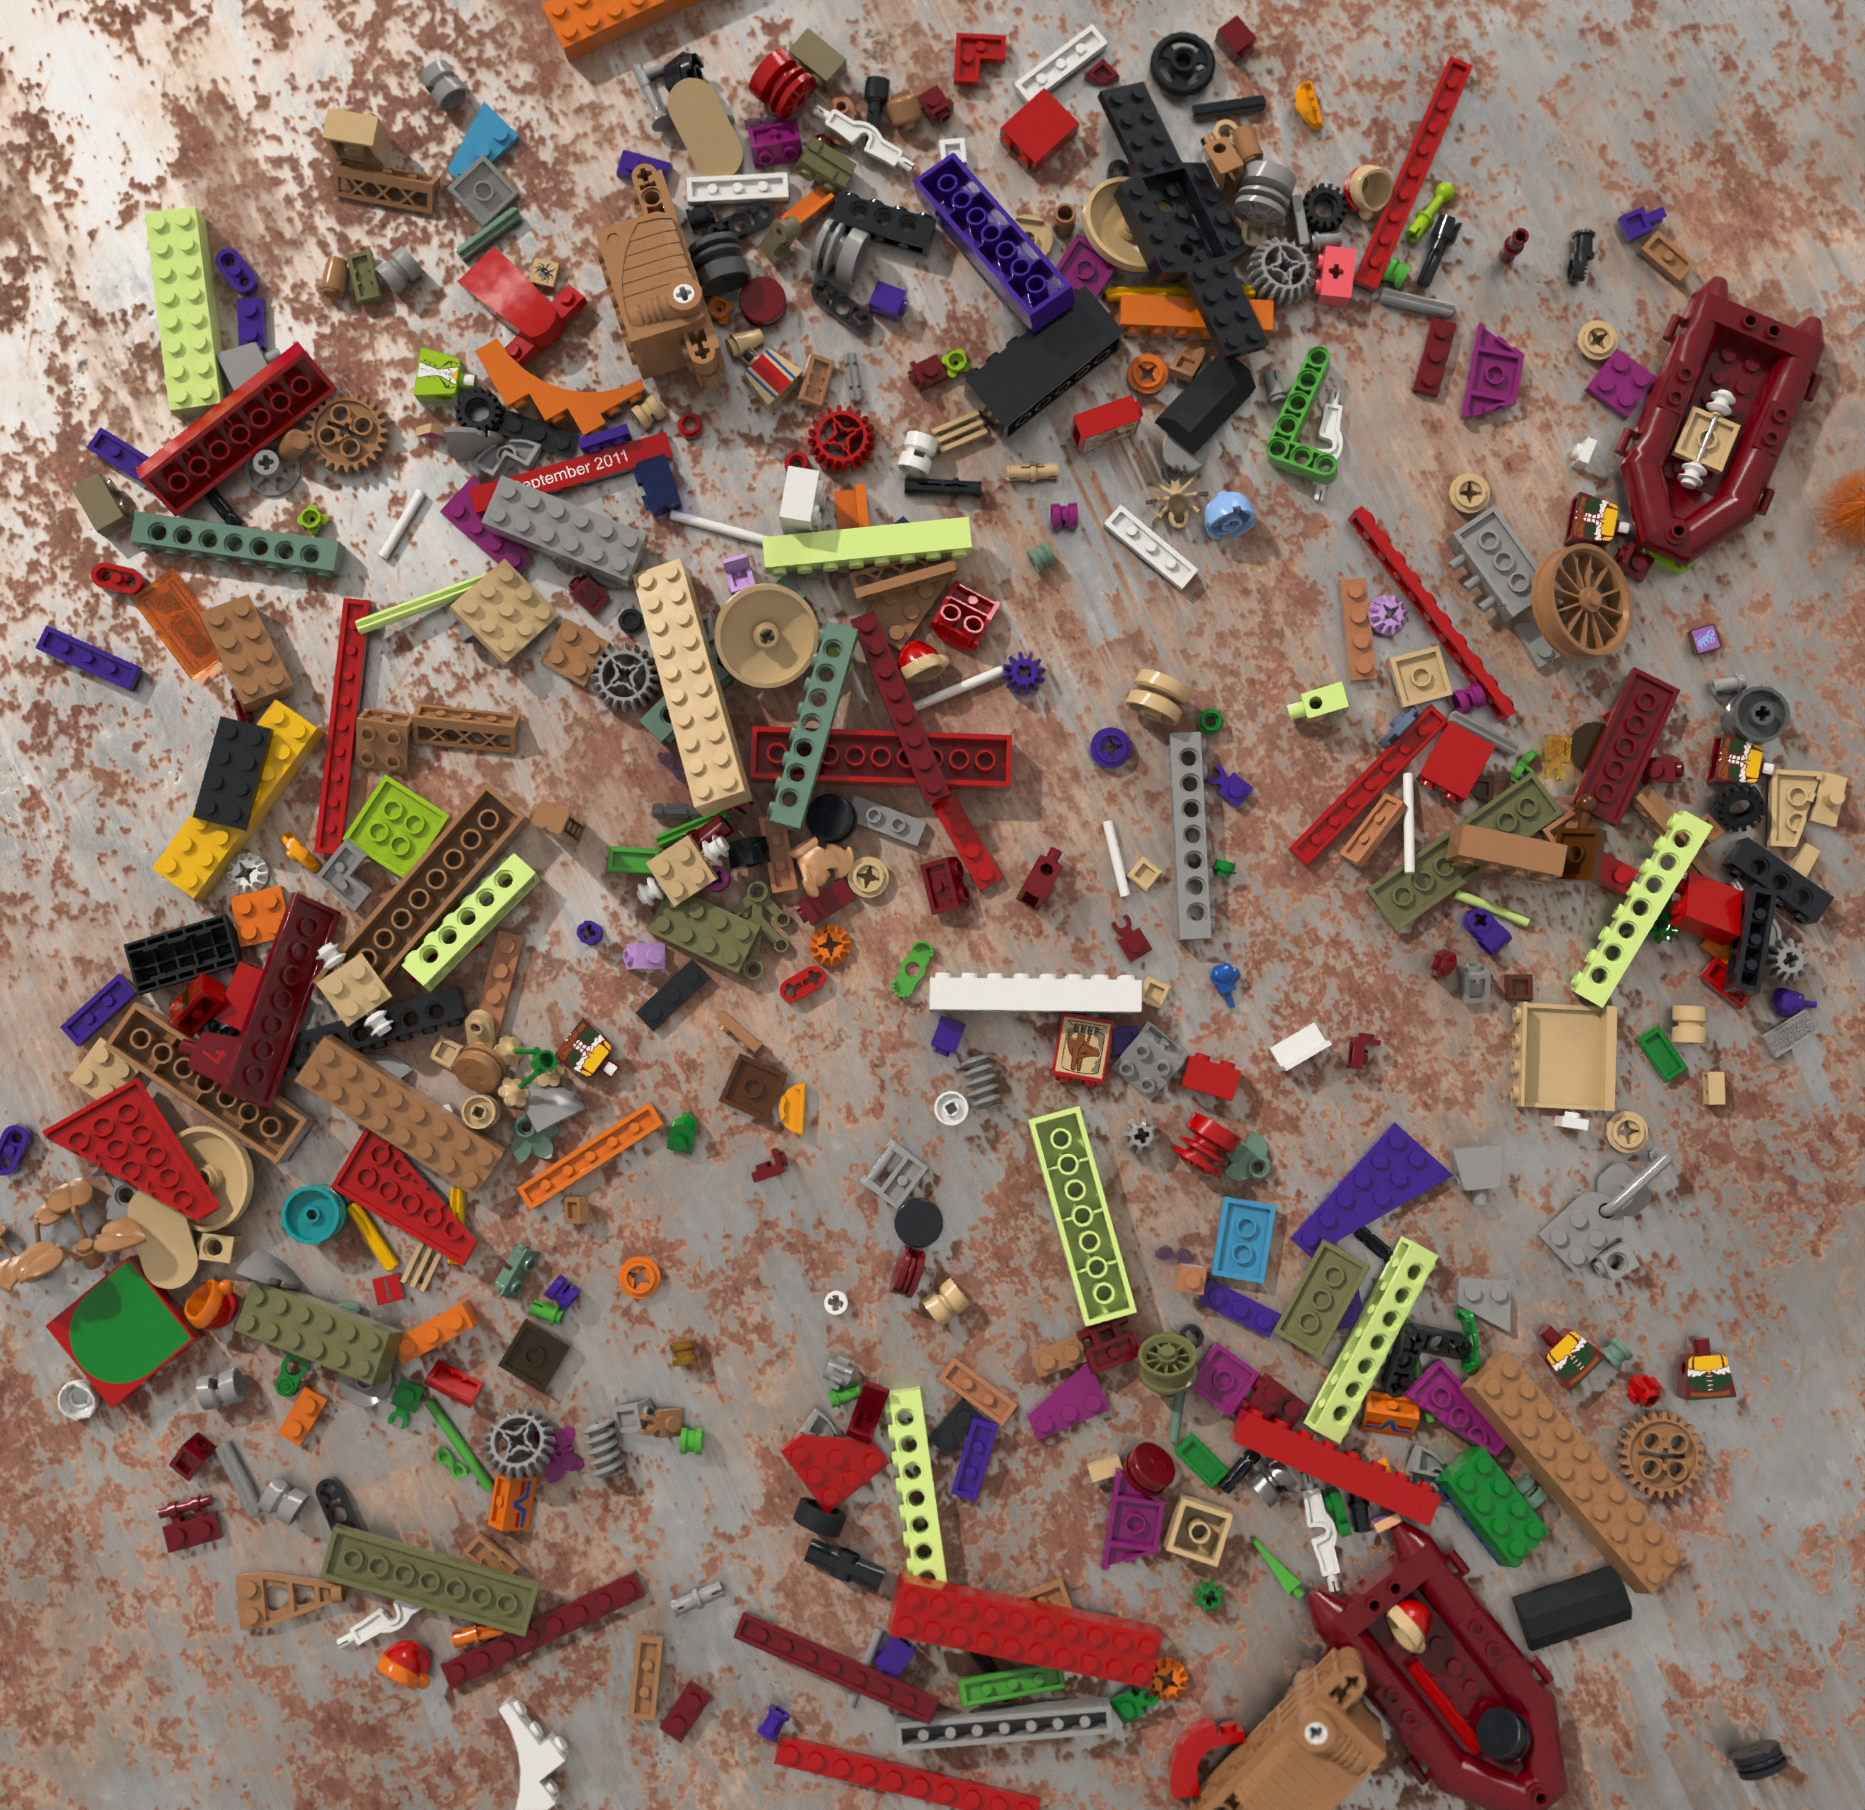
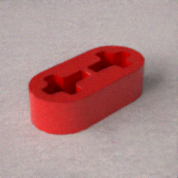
M810 966L781 984V997L787 1002L799 1001L824 985L826 981L825 972L818 966ZM810 971H813L815 974L820 972L821 977L818 978L820 983L817 985L813 982L807 985L804 984L803 981L810 977ZM801 983L802 987L796 991V997L793 998L791 995H785L784 992L787 991L786 986L788 984L796 986Z

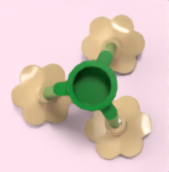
M504 1035L500 1037L499 1044L494 1047V1050L501 1055L506 1066H517L519 1058L524 1054L533 1055L531 1059V1074L525 1080L521 1081L518 1078L512 1080L507 1077L502 1080V1086L498 1089V1094L504 1098V1103L507 1106L513 1107L515 1105L521 1108L526 1104V1098L529 1097V1091L525 1086L536 1078L537 1084L540 1087H546L547 1085L555 1087L560 1083V1078L564 1075L565 1070L559 1065L560 1061L552 1051H541L539 1047L524 1049L520 1045L521 1042L517 1036L509 1037Z

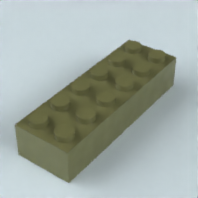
M252 1279L235 1331L367 1384L387 1383L404 1331L299 1290L280 1287L281 1283L278 1285L266 1284Z

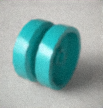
M325 1184L305 1186L292 1192L285 1200L281 1211L282 1225L286 1233L296 1242L307 1245L321 1243L336 1237L345 1228L349 1217L347 1212L348 1203L344 1195Z

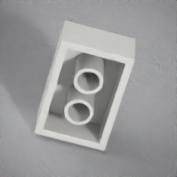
M788 466L779 515L784 535L821 531L822 519L820 509H825L827 495L825 494L824 480H821L820 471Z

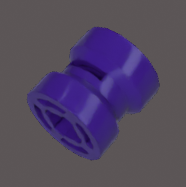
M560 1274L544 1295L550 1300H556L559 1307L566 1311L580 1294L581 1289L575 1285L571 1286L568 1284L567 1279Z

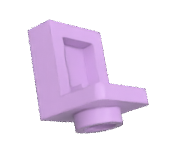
M747 554L722 560L732 596L741 589L755 584Z
M665 943L626 944V949L623 953L626 970L665 969Z

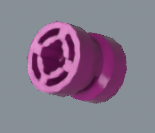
M1077 502L1068 503L1066 506H1061L1059 503L1051 504L1052 530L1060 529L1062 526H1068L1070 529L1078 528Z
M1476 682L1469 685L1465 690L1459 689L1454 691L1453 695H1451L1455 710L1464 715L1473 708L1479 709L1486 706L1487 703L1483 689Z

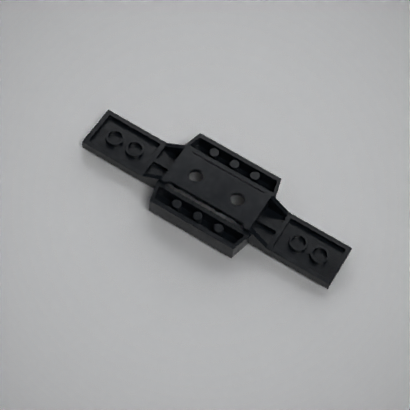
M1144 81L1100 91L1097 98L1129 165L1130 178L1120 183L1113 195L1154 282L1177 283L1191 294L1222 361L1264 350L1269 343L1232 267L1233 264L1240 261L1248 249L1207 164L1181 161ZM1177 183H1179V185H1180V187H1181V189H1182V191H1183V193H1184V195H1185V197H1186V199H1187V201H1188V203H1189V206H1190V208H1191V210H1192V212H1193V214H1194V216H1195V218H1196V220H1197V222H1198V224H1199V227H1200V229H1201V231H1202V233H1203V235H1204V237H1205V239H1206V241H1207V243H1208V245H1209V248H1210V250H1211V252H1212V254H1213V256H1214V259H1212V255H1211L1210 251H1208V250L1206 249V247H1205V244H1204V242H1203V240H1202V238H1201V232H1200V230H1199L1198 228H1196V226H1195V223H1194V221H1193V219H1192V217H1191V211H1190V209L1185 205V202H1184V200H1183V198H1182V196H1181V194H1180V193H1181V190H1180L1179 186L1177 185ZM1159 203H1167L1171 207V212L1167 213L1161 210ZM1186 246L1190 248L1192 256L1188 257L1182 254L1180 247Z

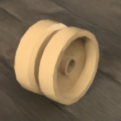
M1140 669L1134 682L1138 689L1131 690L1125 704L1134 712L1150 720L1169 726H1177L1183 713L1179 706L1186 705L1192 692L1191 689L1184 683L1166 674L1149 669Z

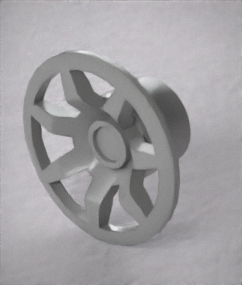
M272 441L264 447H277L275 453L262 449L254 455V459L251 457L244 465L245 477L254 490L263 495L278 496L287 493L295 486L300 476L301 466L299 459L288 463L281 460L278 456L277 450L280 442ZM295 464V474L292 479L283 469ZM250 469L256 470L260 474L255 482L251 478ZM281 477L290 483L285 488L278 490L277 478ZM266 479H269L272 491L263 490L258 486L264 483Z

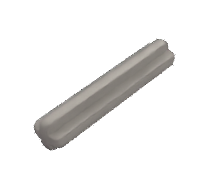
M1383 288L1380 294V302L1383 304L1450 319L1455 310L1453 303L1389 288Z
M1452 711L1447 719V722L1450 721L1495 745V749L1508 756L1514 755L1518 749V743L1458 711Z
M225 1442L221 1444L215 1451L248 1516L253 1517L263 1511L257 1507L259 1498L231 1443Z

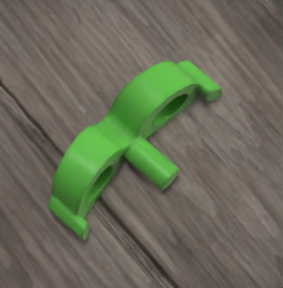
M1534 749L1526 753L1512 770L1510 780L1516 783L1523 770H1526L1528 773L1534 771L1527 764L1535 756L1541 754Z
M440 1446L436 1450L437 1462L441 1465L448 1464L451 1467L450 1474L454 1478H465L469 1474L467 1467L463 1463L456 1461L453 1458V1454L447 1448Z

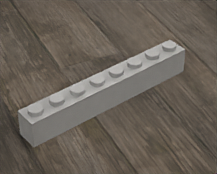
M1108 1697L935 1711L930 1725L906 1714H896L895 1722L897 1751L1113 1734L1111 1705Z

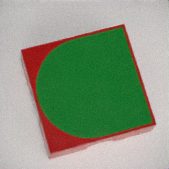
M139 1254L126 1258L46 1325L47 1329L111 1408L124 1404L148 1384L165 1365L178 1359L205 1336L201 1329L195 1328L186 1318L184 1307L171 1297L167 1289L157 1287L147 1279Z

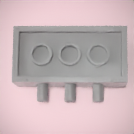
M1495 505L1452 533L1446 540V543L1456 555V558L1448 563L1450 569L1455 571L1463 565L1472 577L1463 583L1465 590L1469 592L1478 586L1486 597L1485 600L1478 604L1481 612H1486L1493 607L1505 624L1532 605L1531 587L1538 564Z

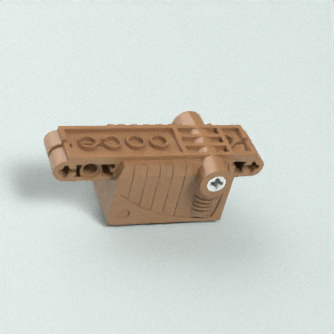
M640 164L632 171L635 189L630 190L638 217L594 230L600 247L595 249L624 337V342L632 365L638 364L643 380L687 366L689 373L694 371L700 386L707 389L714 388L720 384L722 373L727 371L702 288L699 285L662 169L656 171L655 167L651 164Z
M1334 1647L1314 1668H1306L1299 1671L1293 1678L1292 1691L1245 1738L1246 1742H1242L1199 1786L1200 1795L1190 1797V1810H1334L1387 1756L1381 1719L1360 1701L1367 1683L1360 1652L1353 1647H1343L1340 1650Z

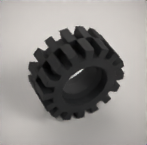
M1321 183L1318 188L1315 185L1311 188V191L1308 190L1303 199L1307 227H1312V233L1316 230H1319V234L1325 231L1332 232L1333 229L1336 231L1340 224H1342L1348 211V200L1344 201L1346 195L1344 192L1339 194L1340 188L1338 186L1333 190V184L1329 183L1325 187L1324 183ZM1319 201L1328 202L1333 208V214L1329 217L1319 216L1315 212V204Z
M478 387V391L470 388L471 393L469 394L464 391L462 393L463 398L458 397L457 399L459 405H455V411L457 412L455 416L461 427L477 428V430L484 431L485 434L494 429L498 432L500 430L499 423H503L504 419L502 416L505 415L496 395L492 394L488 389L484 391L482 387ZM484 404L489 408L488 417L480 422L471 419V409L475 405Z
M1736 781V786L1734 787L1731 783L1727 784V790L1722 787L1719 790L1721 795L1716 794L1714 797L1716 802L1713 801L1714 812L1719 823L1724 825L1727 830L1732 828L1733 832H1738L1740 827L1742 832L1747 831L1746 826L1748 825L1752 829L1756 827L1754 822L1760 823L1762 821L1760 815L1765 816L1766 813L1764 810L1766 808L1765 802L1754 785L1751 787L1748 782H1745L1743 786L1741 781ZM1746 800L1749 802V807L1743 812L1731 813L1729 811V807L1736 801Z

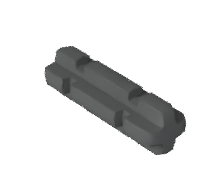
M654 803L652 805V817L654 819H663L664 816H667V819H688V817L697 819L702 817L693 804L691 806L667 803V806H664L663 803Z

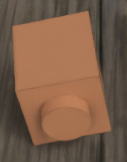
M1177 1262L1174 1289L1179 1292L1203 1295L1207 1268Z

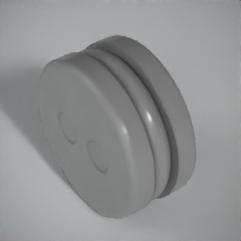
M1169 434L1166 435L1160 449L1162 465L1170 474L1177 477H1190L1197 474L1203 468L1209 455L1208 441L1195 455H1192Z

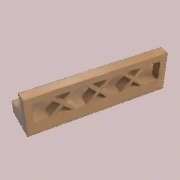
M341 158L333 165L334 196L427 214L434 213L435 191L440 187L439 176ZM341 177L348 178L356 188L352 191L342 190ZM367 182L374 183L380 193L377 196L370 195L363 185ZM391 187L399 188L405 198L401 201L395 200L388 190ZM416 192L426 193L427 206L419 204L412 195Z
M945 556V563L932 566L929 564L931 561L924 562L922 559H916V562L924 567L910 573L905 572L908 564H901L900 561L890 562L887 566H872L849 573L857 604L956 576L954 560H952L951 556ZM890 568L899 573L896 577L886 580L880 579L884 570ZM868 576L874 582L858 587L856 578Z
M418 703L412 715L413 743L516 754L517 730L521 723L520 714ZM420 726L428 727L435 734L432 736L420 735ZM447 729L454 730L460 737L451 739L444 732ZM477 732L486 739L482 742L475 741L470 734ZM498 735L510 736V745L501 744L495 737Z
M1647 784L1632 796L1629 806L1658 839L1660 835L1664 837L1669 829L1666 824L1673 812L1650 785ZM1681 832L1676 834L1674 837L1675 845L1682 847L1685 844V835ZM1701 846L1686 872L1690 870L1707 876L1710 873L1708 869L1716 862Z

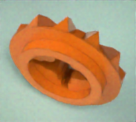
M1142 354L1135 357L1127 369V380L1132 389L1137 390L1140 394L1150 393L1152 395L1154 392L1161 390L1168 376L1165 363L1159 357L1152 354ZM1154 368L1151 375L1153 381L1148 378L1140 381L1143 375L1141 370L1148 372Z
M825 925L818 928L811 936L810 951L814 959L820 964L835 966L845 961L851 950V941L847 932L841 927ZM828 934H830L833 942L842 943V945L834 947L833 956H830L827 948H819L820 945L827 943Z
M636 1256L627 1260L621 1266L618 1275L622 1291L635 1299H643L652 1295L659 1287L661 1278L658 1265L650 1258ZM645 1267L644 1277L650 1282L642 1281L635 1288L636 1278L630 1272L639 1273Z
M1171 1657L1158 1658L1153 1675L1152 1688L1149 1692L1153 1696L1159 1694L1160 1700L1166 1702L1179 1699L1180 1695L1186 1691L1188 1675L1182 1663ZM1171 1672V1679L1176 1685L1168 1683L1162 1687L1163 1681L1158 1675L1166 1677Z

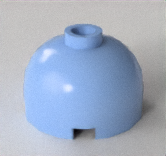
M1219 492L1210 500L1204 511V524L1207 534L1216 540H1223L1221 535L1231 533V538L1246 533L1253 527V519H1257L1254 507L1249 499L1238 492Z

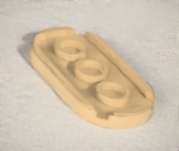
M685 78L679 81L669 93L667 102L668 112L696 168L704 176L735 174L741 165L743 150L716 92L710 84L698 78Z
M137 1191L129 1202L127 1215L128 1218L133 1219L138 1224L147 1242L136 1245L144 1274L157 1287L163 1289L179 1288L192 1279L199 1266V1254L188 1217L147 1194Z

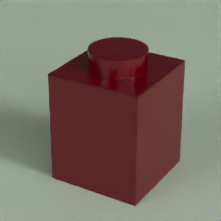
M1236 15L1218 29L1214 42L1231 63L1234 64L1240 59L1242 61L1247 59L1253 53L1256 37L1240 17Z

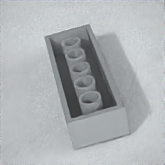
M501 475L481 521L485 530L626 587H630L633 580L632 575L636 573L649 542L647 533Z

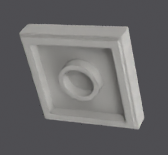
M484 154L447 188V191L482 228L486 227L520 194Z

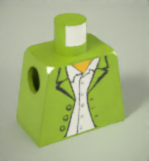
M421 348L413 394L419 403L457 402L458 397L461 398L462 389L474 388L476 390L477 375L465 373V366L460 359Z

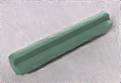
M515 207L508 209L457 247L456 253L463 261H466L521 220L520 212Z

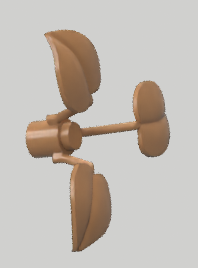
M73 1179L62 1184L52 1192L48 1199V1206L55 1213H64L71 1209L83 1238L77 1244L76 1253L61 1244L53 1246L52 1242L48 1240L33 1244L19 1258L17 1278L19 1283L23 1284L30 1279L41 1277L54 1271L62 1264L64 1253L74 1258L75 1262L81 1261L86 1269H96L105 1261L103 1253H112L147 1242L138 1224L133 1219L126 1217L107 1223L102 1228V1234L96 1236V1241L88 1238L76 1207L84 1206L91 1201L93 1188L85 1179Z
M48 1202L39 1207L34 1213V1217L37 1220L34 1223L36 1243L41 1242V1225L47 1227L58 1222L70 1213L71 1209L64 1213H55L50 1210ZM0 1224V1245L12 1257V1259L0 1261V1289L11 1293L18 1282L17 1264L22 1254L17 1256L1 1239L7 1233V1228ZM43 1275V1276H41V1277H37V1278L30 1279V1280H28V1281H26V1282H27V1283L37 1282V1281L41 1280L45 1275Z

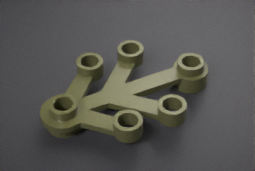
M760 879L753 880L746 887V897L734 908L726 911L733 912L739 916L752 906V916L747 920L761 926V931L773 943L774 949L778 953H785L789 949V942L787 939L780 937L762 917L763 906L775 917V922L779 927L785 928L789 926L791 917L788 913L782 912L770 898L771 888L767 882ZM756 888L763 889L761 897L754 896ZM786 915L788 921L785 924H780L778 922L779 916ZM761 932L749 955V960L743 968L744 975L750 980H758L764 974V965L760 962ZM779 941L786 942L784 950L777 949ZM752 965L759 967V972L756 975H752L749 971Z

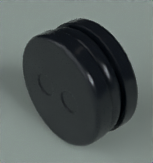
M827 793L820 795L812 801L806 815V824L811 834L826 843L837 844L847 840L855 831L857 812L852 803L837 794Z
M913 1198L906 1201L900 1206L895 1216L894 1223L898 1237L911 1247L922 1248L933 1244L939 1238L943 1229L941 1211L936 1204L925 1198Z
M1494 1707L1487 1710L1479 1719L1476 1728V1739L1480 1749L1487 1756L1499 1762L1510 1764L1521 1760L1528 1752L1531 1744V1731L1527 1721L1518 1713L1505 1707Z
M1773 1739L1761 1740L1735 1750L1731 1754V1759L1737 1769L1739 1778L1744 1781H1754L1773 1776L1784 1770L1788 1762L1786 1757L1782 1755L1780 1743Z

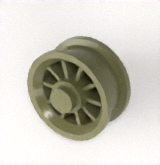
M1161 1333L1151 1336L1140 1346L1138 1351L1140 1363L1139 1376L1144 1386L1149 1390L1163 1394L1166 1397H1173L1175 1394L1188 1390L1196 1382L1198 1376L1196 1364L1197 1350L1194 1344L1186 1337L1174 1333Z

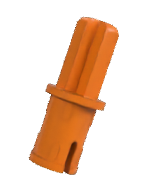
M474 1623V1626L453 1630L451 1632V1641L454 1648L473 1643L482 1644L484 1639L504 1635L506 1631Z

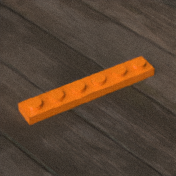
M649 1102L516 1189L528 1208L533 1210L665 1123L652 1103Z

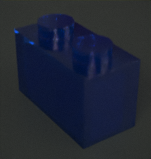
M665 453L636 463L638 471L634 472L638 487H644L646 495L642 496L646 511L651 510L654 517H657L672 510L683 508Z

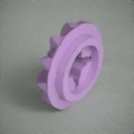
M1384 594L1377 597L1371 603L1368 610V617L1372 627L1383 635H1394L1402 631L1404 625L1408 622L1406 620L1408 610H1405L1403 606L1404 601H1399L1395 595L1389 596ZM1394 609L1392 618L1383 621L1382 619L1385 618L1387 613L1386 610Z

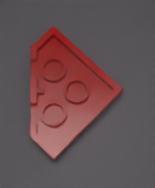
M799 1433L779 1449L827 1513H830L890 1464L873 1440L869 1445L846 1437Z

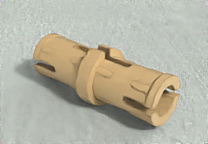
M1029 462V464L1006 465L1007 482L1016 480L1036 482V480L1058 479L1059 476L1057 462L1048 464Z

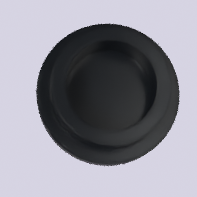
M630 608L620 614L618 624L623 632L636 634L642 630L644 618L641 612Z

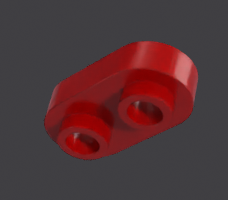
M102 562L97 564L91 572L93 583L104 590L134 596L141 593L145 587L144 576L132 568ZM111 574L110 580L105 581V576ZM135 579V585L133 587H130V581Z

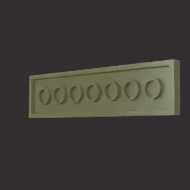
M1532 771L1416 853L1415 874H1405L1403 862L1368 887L1365 892L1394 932H1397L1480 873L1476 866L1468 865V868H1459L1452 866V861L1445 860L1452 829L1462 824H1468L1530 837L1563 814V811Z
M338 1523L333 1527L319 1577L523 1637L528 1632L541 1585L539 1581Z

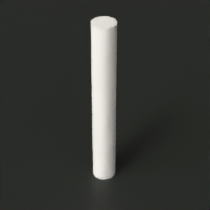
M416 490L379 552V556L388 560L425 498L426 494L424 492Z
M1113 820L1102 822L1120 897L1129 896L1130 891Z

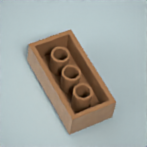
M249 594L199 612L200 623L245 714L269 705L275 699L279 701L294 695L293 684Z
M1462 824L1450 832L1445 860L1452 861V866L1459 868H1468V865L1476 866L1479 872L1493 874L1494 871L1504 872L1503 876L1507 878L1519 879L1520 876L1528 877L1531 883L1545 884V881L1552 882L1553 879L1562 877L1568 845Z

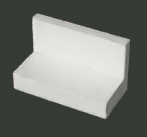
M1314 1022L1268 1049L1281 1071H1287L1332 1044L1329 1040L1324 1039Z

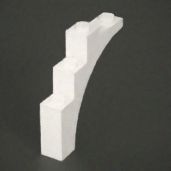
M512 1695L503 1702L499 1711L511 1730L518 1751L520 1792L516 1810H548L556 1804L560 1794L558 1793L559 1788L552 1778L548 1779L546 1776L566 1760L569 1754L568 1745L561 1736L557 1737L554 1732H551L544 1738L541 1726L536 1721H531L526 1714L527 1709L519 1699L516 1700Z

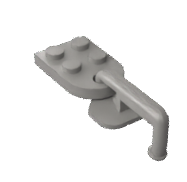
M1653 1148L1649 1153L1652 1162L1638 1175L1625 1164L1616 1163L1611 1165L1598 1177L1597 1192H1588L1579 1196L1544 1227L1538 1235L1577 1274L1618 1237L1623 1228V1216H1636L1650 1203L1651 1191L1646 1185L1673 1161L1670 1153L1660 1148Z

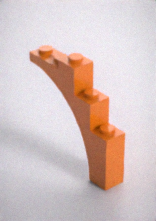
M497 338L475 350L508 409L513 407L515 410L520 409L528 404L527 399L532 397L547 424L552 422L554 425L566 418L565 414L570 412L584 437L604 431L603 428L607 425L603 416L607 415L608 418L614 416L621 411L620 406L627 402L630 405L637 403L643 399L642 394L646 392L640 379L621 388L603 392H578L562 389L546 383L524 370L507 353Z

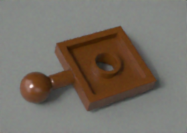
M1583 794L1576 802V807L1580 812L1577 828H1558L1556 843L1568 845L1563 875L1553 879L1555 881L1598 882L1607 831L1588 828L1590 814L1596 811L1598 801L1591 794ZM1581 850L1579 859L1575 861L1576 852Z

